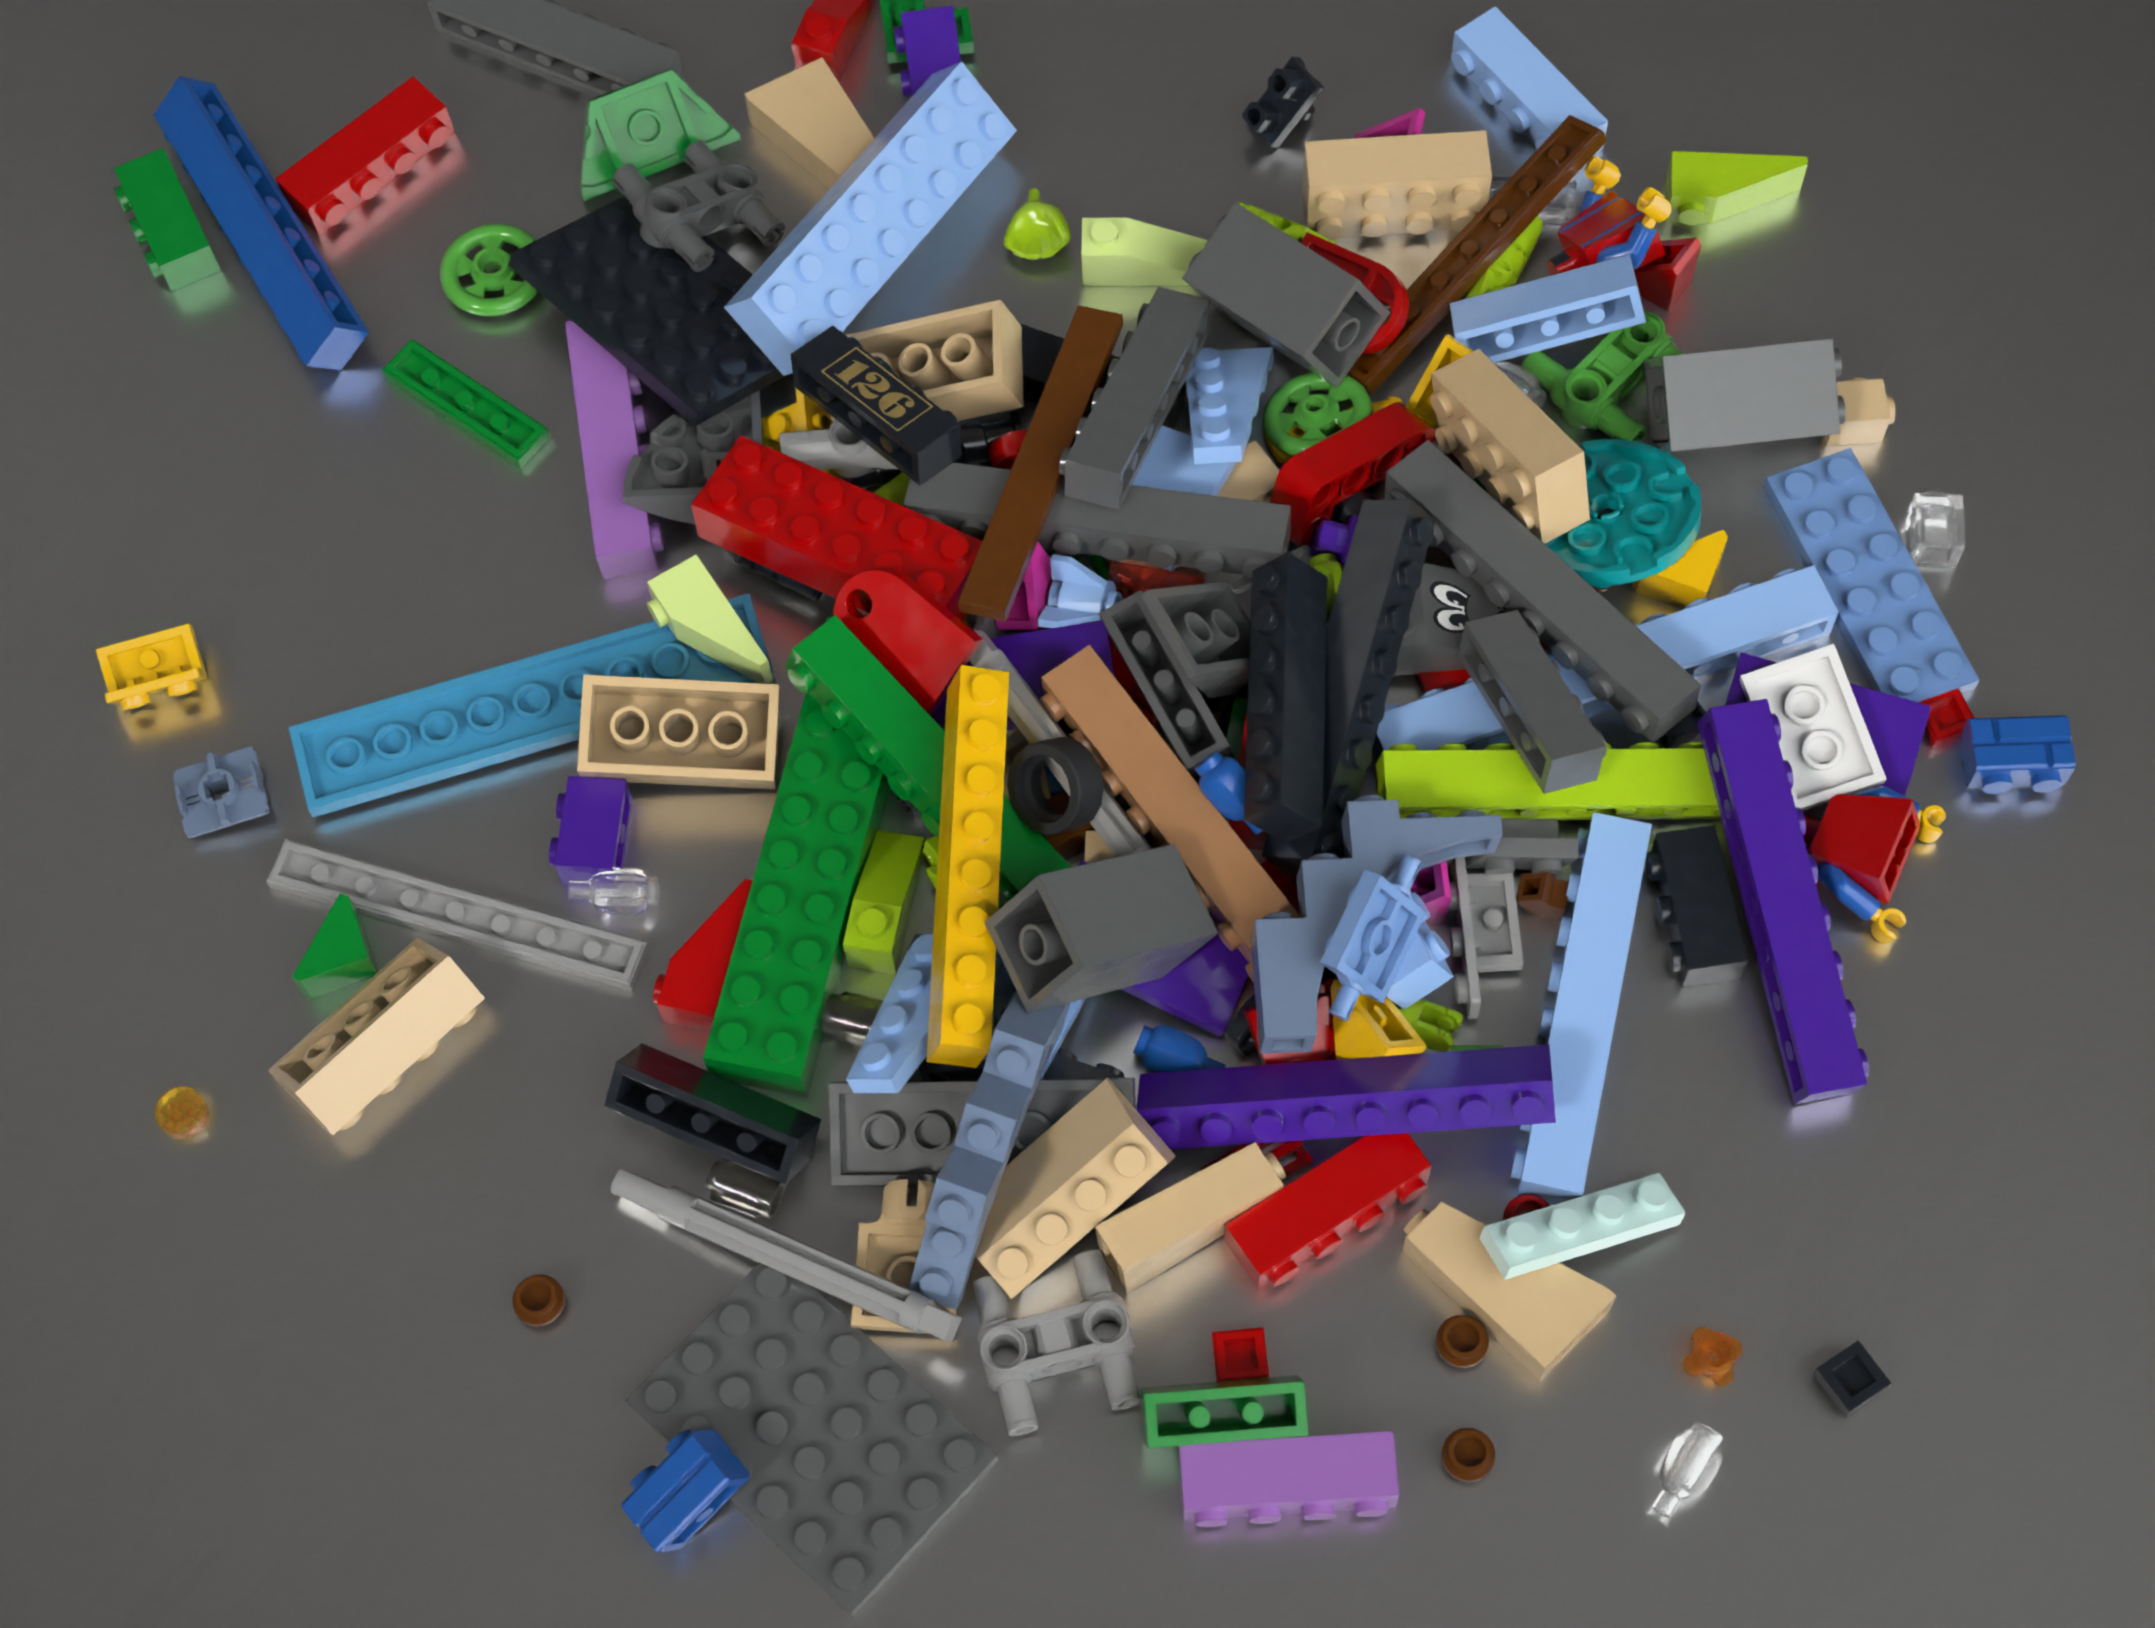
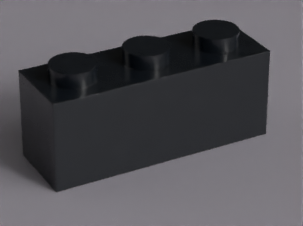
M1715 825L1656 833L1651 851L1646 854L1645 866L1649 881H1657L1660 897H1656L1655 901L1656 914L1659 925L1661 927L1667 926L1671 942L1666 944V955L1670 971L1678 972L1681 988L1741 980L1748 963V958Z

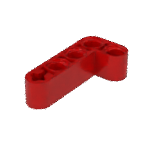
M1395 402L1291 457L1282 466L1277 475L1270 503L1291 506L1290 540L1299 547L1305 544L1310 547L1314 527L1320 526L1323 520H1331L1334 505L1386 478V472L1424 442L1429 440L1433 443L1435 430L1404 404Z

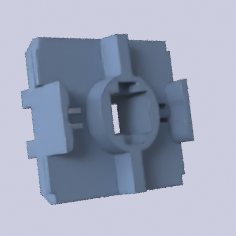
M253 746L218 757L211 752L206 754L207 760L174 770V789L179 813L184 817L181 818L183 829L189 839L269 814L267 802L269 799L263 784L264 776L260 770L257 752ZM229 789V792L224 793V798L218 800L212 798L214 793Z

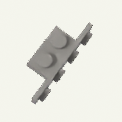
M1459 857L1447 861V865H1450L1452 881H1449L1451 894L1449 911H1455L1457 927H1450V948L1452 957L1461 958L1462 973L1455 974L1457 1004L1466 1003L1467 1019L1478 1018L1481 1005L1478 973L1522 970L1524 961L1513 872L1508 874H1467L1465 857Z

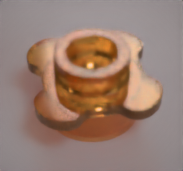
M1708 1327L1697 1328L1691 1337L1694 1343L1691 1354L1683 1360L1685 1372L1690 1376L1702 1375L1708 1377L1719 1387L1728 1386L1734 1380L1732 1368L1736 1358H1739L1743 1353L1741 1342L1735 1337H1729L1722 1332L1712 1331ZM1710 1352L1717 1354L1718 1359L1716 1361H1711L1708 1358Z

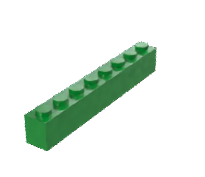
M834 615L792 648L785 666L789 679L800 692L809 693L821 706L822 714L829 724L836 729H843L854 741L855 749L860 757L870 765L875 764L888 778V784L892 791L900 799L909 800L921 813V819L928 830L934 835L939 836L945 731L845 624ZM1004 794L998 904L1001 907L1038 875L1071 868V865L1041 833L1031 830L1018 818L1010 800Z

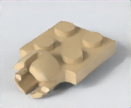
M909 1179L893 1180L887 1182L884 1187L882 1213L878 1221L872 1223L859 1222L856 1266L906 1288H909L927 1224L925 1217L935 1185L933 1182L920 1179L918 1180L916 1207L910 1206ZM935 1303V1306L957 1315V1310ZM852 1305V1328L915 1333Z

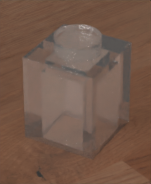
M1928 491L1923 494L1915 493L1905 516L1906 542L1909 554L1916 566L1956 568L1966 545L1963 495H1949L1942 491Z

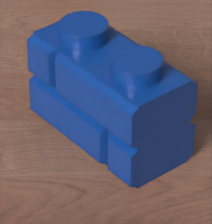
M2066 715L1969 718L1959 739L1961 757L1964 761L1963 770L1966 787L1982 788L1983 792L1987 794L2004 793L2017 786H2032L2033 791L2041 793L2055 791L2062 785H2066L2075 769L2076 761L2073 743H2071L2069 719Z
M687 1429L676 1435L665 1447L669 1455L657 1467L655 1465L649 1466L636 1475L630 1483L633 1492L621 1503V1508L635 1526L640 1527V1533L650 1546L659 1553L680 1549L750 1478V1473L737 1456L730 1452V1447L718 1432L713 1429L697 1431Z

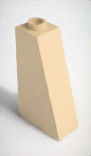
M823 58L817 59L744 93L749 120L753 127L828 189L834 185L875 139Z
M1255 1142L1095 1226L1099 1250L1102 1251L1104 1260L1125 1293L1129 1294L1223 1236L1225 1224L1284 1187L1282 1180L1286 1178V1174L1274 1154L1268 1152L1264 1155Z
M1443 1202L1439 1203L1430 1213L1425 1208L1419 1211L1404 1228L1407 1236L1405 1237L1402 1252L1468 1315L1477 1319L1485 1327L1486 1331L1539 1382L1611 1310L1616 1295L1609 1288L1561 1263L1504 1280L1479 1239L1486 1224Z

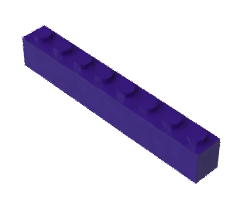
M1767 699L1710 708L1698 721L1697 725L1793 1103L1796 1105L1851 1095L1868 1085L1866 1078L1869 1075V1064L1864 1050L1858 1048L1853 1029L1856 1026V1013L1852 1002L1849 999H1845L1842 988L1843 963L1839 953L1833 951L1828 934L1831 928L1830 913L1826 904L1820 903L1817 892L1818 868L1814 857L1808 855L1803 838L1806 832L1805 818L1802 810L1799 807H1795L1792 796L1793 772L1790 763L1787 760H1783L1780 750L1781 726L1776 714H1771Z
M1549 1044L1140 1074L1136 1107L1138 1113L1169 1149L1556 1123Z

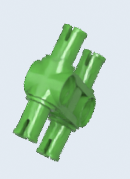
M1644 311L1646 323L1607 333L1608 335L1574 369H1566L1541 350L1530 353L1522 364L1521 372L1525 375L1527 374L1551 393L1550 398L1552 402L1561 408L1562 419L1568 425L1578 429L1588 428L1597 430L1599 428L1613 439L1640 442L1645 435L1647 427L1637 422L1617 405L1645 377L1644 360L1683 353L1674 347L1675 341H1673L1672 336L1665 332L1663 320L1653 312ZM1636 339H1642V340H1645V341H1647V342H1640V341H1638V340H1636ZM1584 397L1589 399L1590 401H1581L1577 398Z

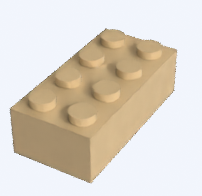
M1484 130L1305 141L1302 184L1305 226L1330 240L1349 236L1379 237L1384 234L1399 233L1421 235L1431 231L1448 230L1461 232L1489 200L1492 171L1487 132Z
M1001 299L846 335L858 340L864 350L878 361L888 363L896 375L909 385L919 387L931 402L943 411H950L958 421L1024 407L1022 326ZM830 415V419L834 422L836 419Z
M1480 349L1431 373L1434 394L1430 396V400L1437 414L1438 428L1435 429L1437 442L1445 453H1452L1461 462L1465 473L1471 479L1477 478L1486 487L1488 494L1500 505L1502 504L1512 516L1544 544L1590 520L1584 451Z
M583 675L577 772L580 777L626 779L627 782L776 789L781 705L779 684Z

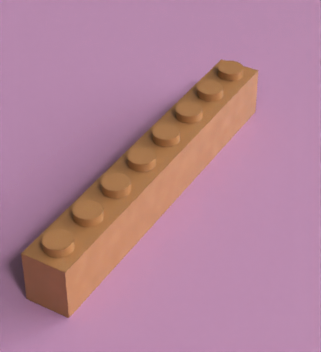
M1088 645L1041 677L1044 696L1040 698V701L1056 722L1061 719L1072 731L1068 735L1069 738L1079 741L1093 754L1101 769L1104 786L1113 797L1118 794L1121 795L1130 807L1126 813L1142 835L1149 832L1159 847L1175 844L1206 909L1210 911L1219 923L1215 926L1218 936L1230 951H1234L1236 948L1239 949L1249 962L1245 965V969L1254 982L1250 937L1255 919H1262L1265 915L1278 912L1289 913L1293 918H1300V916L1221 813L1202 793L1197 782L1093 648Z

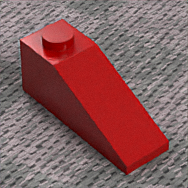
M815 0L807 8L791 43L795 69L823 58L837 81L840 82L876 0Z
M744 879L670 958L666 974L658 975L653 990V1003H656L663 1022L710 1032L753 880Z

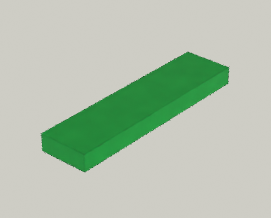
M412 338L382 369L387 380L521 469L551 438L548 428Z

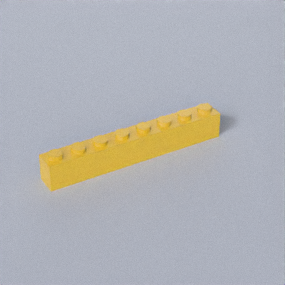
M965 665L959 667L947 688L926 1062L977 1068L988 1054L992 1041L996 946L984 922L998 911L1009 672Z

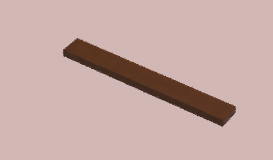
M1569 115L1407 289L1409 297L1408 317L1397 338L1378 352L1360 355L1347 375L1361 383L1368 394L1372 395L1450 311V303L1459 301L1487 269L1607 142L1604 131ZM1391 308L1388 309L1389 312H1390V314H1389V316L1386 318V320L1384 321V323H1383L1382 325H1384L1385 323H1387L1388 320L1390 319V316H1391Z
M1078 305L958 600L960 612L1006 622L1064 476L1059 474L1062 453L1066 446H1073L1078 423L1082 417H1087L1093 396L1100 385L1123 327L1122 314Z

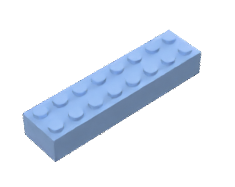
M962 62L933 73L724 308L783 376L792 374L790 354L832 325L843 332L1017 130Z

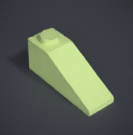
M1082 218L1081 257L1083 286H1190L1182 277L1187 272L1192 258L1204 248L1208 240L1131 218Z
M697 554L647 581L652 600L647 602L646 605L660 628L668 625L677 640L760 684H772L774 682L767 657Z

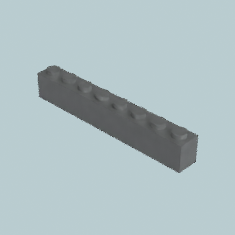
M1429 440L1386 472L1385 500L1413 499L1435 521L1434 537L1430 545L1433 547L1438 546L1446 553L1459 573L1465 577L1471 576L1480 584L1493 604L1498 607H1505L1508 611L1518 610L1528 627H1532L1536 631L1538 638L1552 650L1557 662L1568 670L1573 669L1586 681L1589 690L1596 698L1601 701L1607 700L1618 710L1624 722L1631 730L1636 733L1642 732L1654 743L1696 708L1701 684Z
M953 462L921 486L910 479L903 506L983 541L1011 470ZM1063 477L1038 539V542L1044 549L1056 550L1065 555L1089 554L1103 556L1112 561L1127 559L1150 562L1158 567L1180 566L1195 568L1210 574L1219 572L1241 574L1252 579V570L1287 553L1291 534V506L1131 485L1118 510L1064 496L1065 477Z

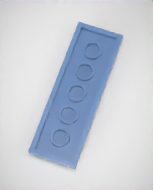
M1848 448L1766 477L1763 488L1806 568L1814 565L1839 612L1835 622L1871 689L1915 702H1921L1954 689H1959L1961 693L1975 689L1979 678L1852 449Z

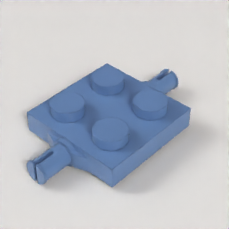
M1403 854L1392 881L1386 880L1382 875L1364 869L1358 884L1351 890L1347 900V907L1336 930L1329 936L1325 945L1324 955L1320 961L1321 964L1337 975L1342 985L1331 1009L1328 1011L1335 1017L1348 1021L1360 994L1375 1001L1384 1002L1426 914V911L1415 903L1410 891L1423 865L1418 859Z

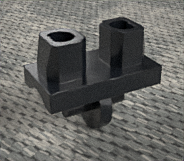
M1292 56L1283 69L1276 68L1267 80L1268 89L1258 102H1250L1242 113V118L1254 132L1260 133L1270 147L1279 148L1300 119L1309 120L1315 112L1313 102L1324 89V86L1308 72L1300 57Z

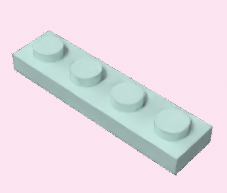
M1656 1173L1486 1225L1479 1239L1504 1280L1680 1225L1686 1212L1661 1174Z

